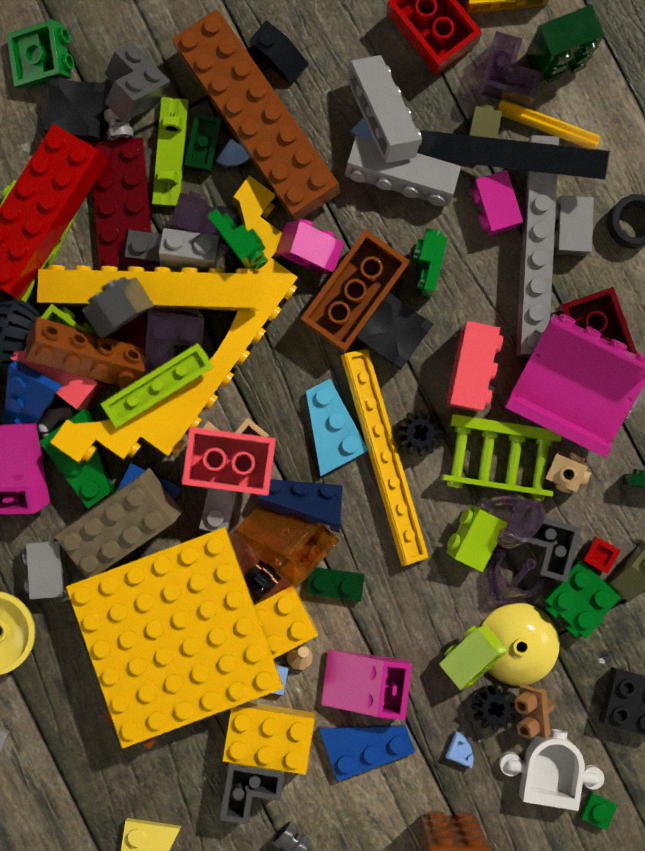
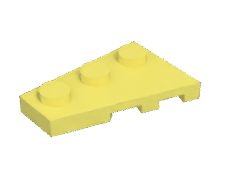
M127 818L124 826L121 851H169L181 826Z

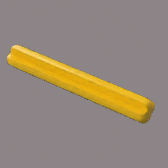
M505 99L500 101L497 108L498 111H502L503 117L553 136H559L561 139L582 147L596 149L599 144L600 136L598 134Z

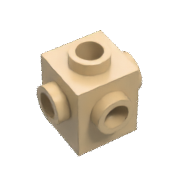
M559 451L556 453L546 479L556 483L555 488L569 494L571 491L577 492L580 486L585 488L592 473L587 471L590 464L584 462L586 458L577 453L570 452L567 455ZM571 469L574 472V476L568 475L566 470Z

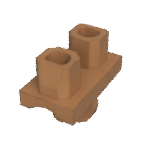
M523 683L519 686L520 696L514 700L515 709L518 713L522 714V721L517 724V732L520 736L529 739L535 735L546 739L551 735L549 713L555 708L554 701L547 698V691L545 689L532 688L528 684Z

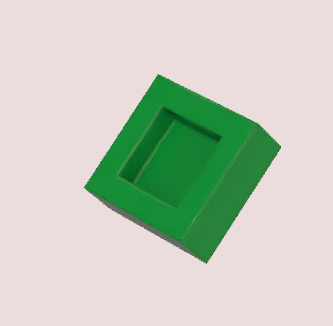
M590 791L580 813V818L607 830L618 804Z

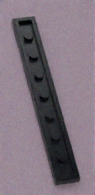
M420 130L422 143L419 145L417 153L442 161L606 180L610 151Z

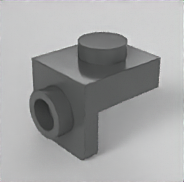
M128 230L125 258L153 262L155 265H160L159 249L162 234Z

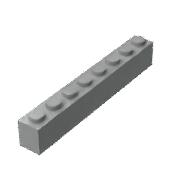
M531 135L528 142L559 145V136ZM525 171L516 357L530 358L550 321L557 174Z

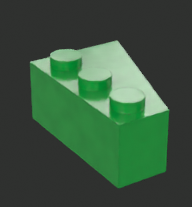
M83 409L70 418L69 421L74 424L91 423L93 418L90 410ZM62 424L39 442L85 506L91 509L115 492L106 459H104L100 443L97 441L94 444L97 448L88 462L83 459L80 464L52 445L50 442L64 425Z

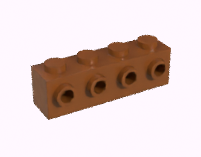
M36 317L27 335L25 360L127 388L140 380L144 374L143 348L107 337L100 339L99 335Z

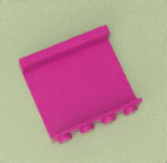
M553 314L507 399L505 408L607 458L612 449L611 442L645 385V354L638 352L635 355L627 351L628 347L622 342L615 339L609 342L601 338L602 334L596 329L589 326L583 329L575 325L576 320L565 314H560V316Z

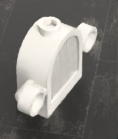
M551 729V735L546 739L542 737L534 739L526 750L524 761H521L520 757L514 752H505L499 759V766L504 774L515 776L522 773L519 796L523 802L579 811L582 785L584 784L592 790L598 789L604 783V774L595 765L585 766L582 754L567 739L568 732L558 729Z

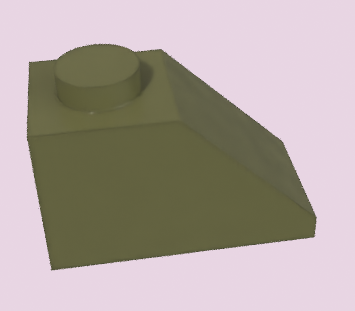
M640 543L607 583L627 602H630L645 590V543Z

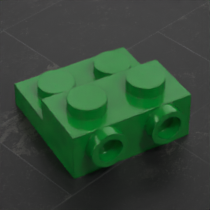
M51 19L7 34L14 87L23 89L42 82L49 85L51 76L64 79L72 78L71 70L74 69L75 64L67 49V43H70L71 37L64 25Z
M217 209L207 215L246 269H254L256 271L268 262L263 252L266 247L253 228L248 231L243 224L237 228L227 213L222 216Z
M426 229L423 240H417L412 260L417 261L415 269L422 270L419 275L417 289L421 290L420 297L431 299L435 292L448 238L442 236V232L435 229Z
M578 559L571 567L568 581L559 580L542 599L547 603L544 608L554 618L557 619L561 616L567 622L564 627L574 637L578 638L581 635L587 639L605 619L604 615L621 597L581 559Z

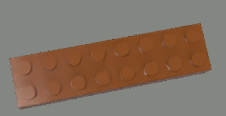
M218 9L171 38L177 53L293 222L303 219L340 194L338 181Z

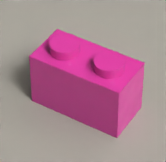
M508 170L475 180L470 192L473 203L475 205L478 204L481 214L478 215L481 229L486 230L488 236L519 228L523 223V219Z
M305 219L286 223L276 254L318 274L334 273L344 242L336 239L335 234L330 231L314 228V224Z

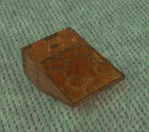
M258 506L234 531L295 588L310 575L339 541L320 522L314 525L306 522L305 517L296 514L288 516Z

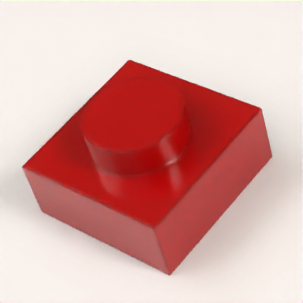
M594 536L581 560L608 574L621 550Z

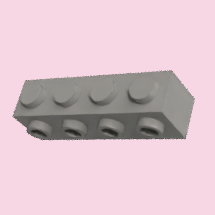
M381 55L351 60L347 82L384 162L390 163L415 158L419 145L422 143L421 132L412 121L411 111L402 100L400 88L395 85L392 79L390 67L386 66Z
M356 135L344 176L351 178L355 182H366L376 185L382 190H393L403 193V195L409 198H420L436 206L443 205L448 207L455 191L461 166L419 153L416 154L415 158L385 163L374 140Z

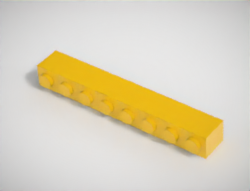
M48 265V269H38L37 303L46 306L53 304L54 306L87 307L90 305L88 299L99 292H103L101 287L114 279L117 281L122 277H125L126 280L136 277L154 305L152 308L260 310L261 277L253 274L252 269H236V273H225L226 270L222 268H209V273L198 272L197 268L190 267L182 268L181 272H171V268L155 267L154 272L144 271L145 268L137 266L128 267V271H118V267L101 266V270H91L90 266L76 265L75 270H65V266Z

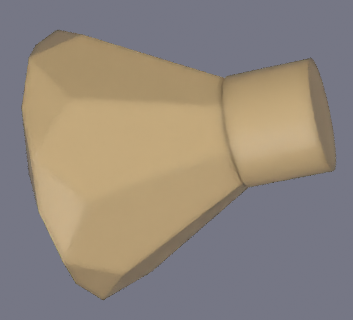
M304 644L287 652V662L293 669L305 670L312 664V652Z

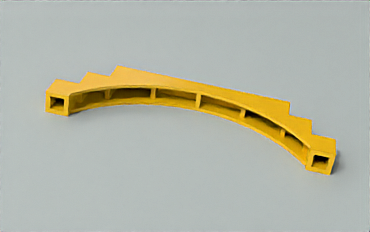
M249 175L233 196L231 204L238 210L241 225L243 224L248 231L253 228L261 238L262 243L266 247L263 252L268 262L256 271L252 269L253 274L261 277L260 310H237L229 332L216 353L209 360L214 368L118 428L114 426L111 419L76 424L67 419L50 442L52 445L79 464L83 459L88 462L97 450L94 446L96 441L122 460H125L127 456L130 458L134 457L141 447V444L138 443L140 438L167 458L171 452L177 455L185 443L181 438L187 430H190V427L196 428L202 420L198 417L199 413L203 408L207 410L211 408L218 398L214 394L220 385L224 388L234 376L230 372L236 363L240 366L250 354L246 350L252 341L257 344L266 332L262 328L267 320L274 321L282 310L278 307L283 298L289 300L297 289L294 282L298 277L272 259V257L275 259L280 257L276 252L282 232L264 220L262 216L267 219L276 206L273 204L276 196L273 192Z

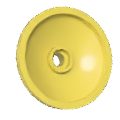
M0 591V627L2 629V634L0 635L1 675L20 666L29 656L35 642V624L29 609L21 600L9 593Z
M525 603L505 604L493 610L482 622L480 627L487 625L508 650L488 670V673L498 681L513 686H520L523 683L529 685L545 677L555 665L559 654L558 632L552 620L537 607ZM519 642H525L526 644L523 651H517L516 649Z

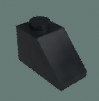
M267 20L249 40L251 52L291 85L309 66L307 60L290 39Z

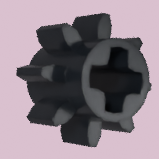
M271 559L267 564L260 560L248 574L252 579L249 586L257 593L262 589L269 593L281 579L277 574L280 567Z

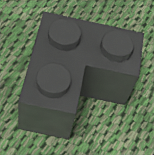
M131 43L114 52L104 73L113 82L104 103L122 122H125L160 103L161 97H163L171 81L134 43Z
M122 277L117 281L114 279L101 287L103 292H99L88 299L90 305L82 310L101 339L122 328L154 307L136 277L128 280Z
M522 512L515 539L541 546L535 573L565 582L568 581L581 528Z
M229 762L220 820L248 825L253 797L280 801L285 771Z

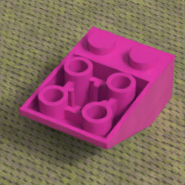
M36 423L0 425V514H34L50 503Z
M328 649L321 705L375 717L405 721L412 663L410 659Z

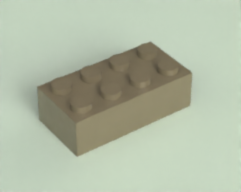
M148 468L65 526L55 538L86 578L98 575L173 524L181 515L182 510L152 470Z

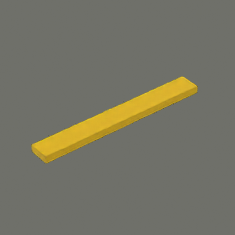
M366 348L341 355L342 363L401 566L427 559L429 556L369 350Z

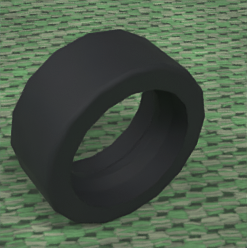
M632 194L622 198L611 209L608 216V230L611 237L619 245L626 248H640L645 246V234L640 237H631L621 229L619 224L620 215L625 208L639 206L645 210V195Z

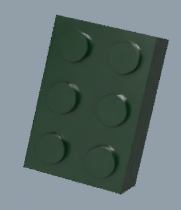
M592 4L538 26L525 53L537 83L545 80L547 83L559 79L562 73L570 70L572 73H575L587 66V62L593 57L594 51L599 48L598 45L605 36Z

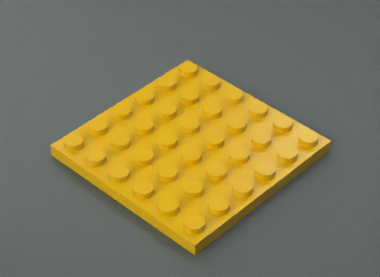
M226 527L66 586L122 749L284 688Z

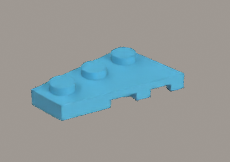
M331 379L306 391L320 476L367 452L368 449Z

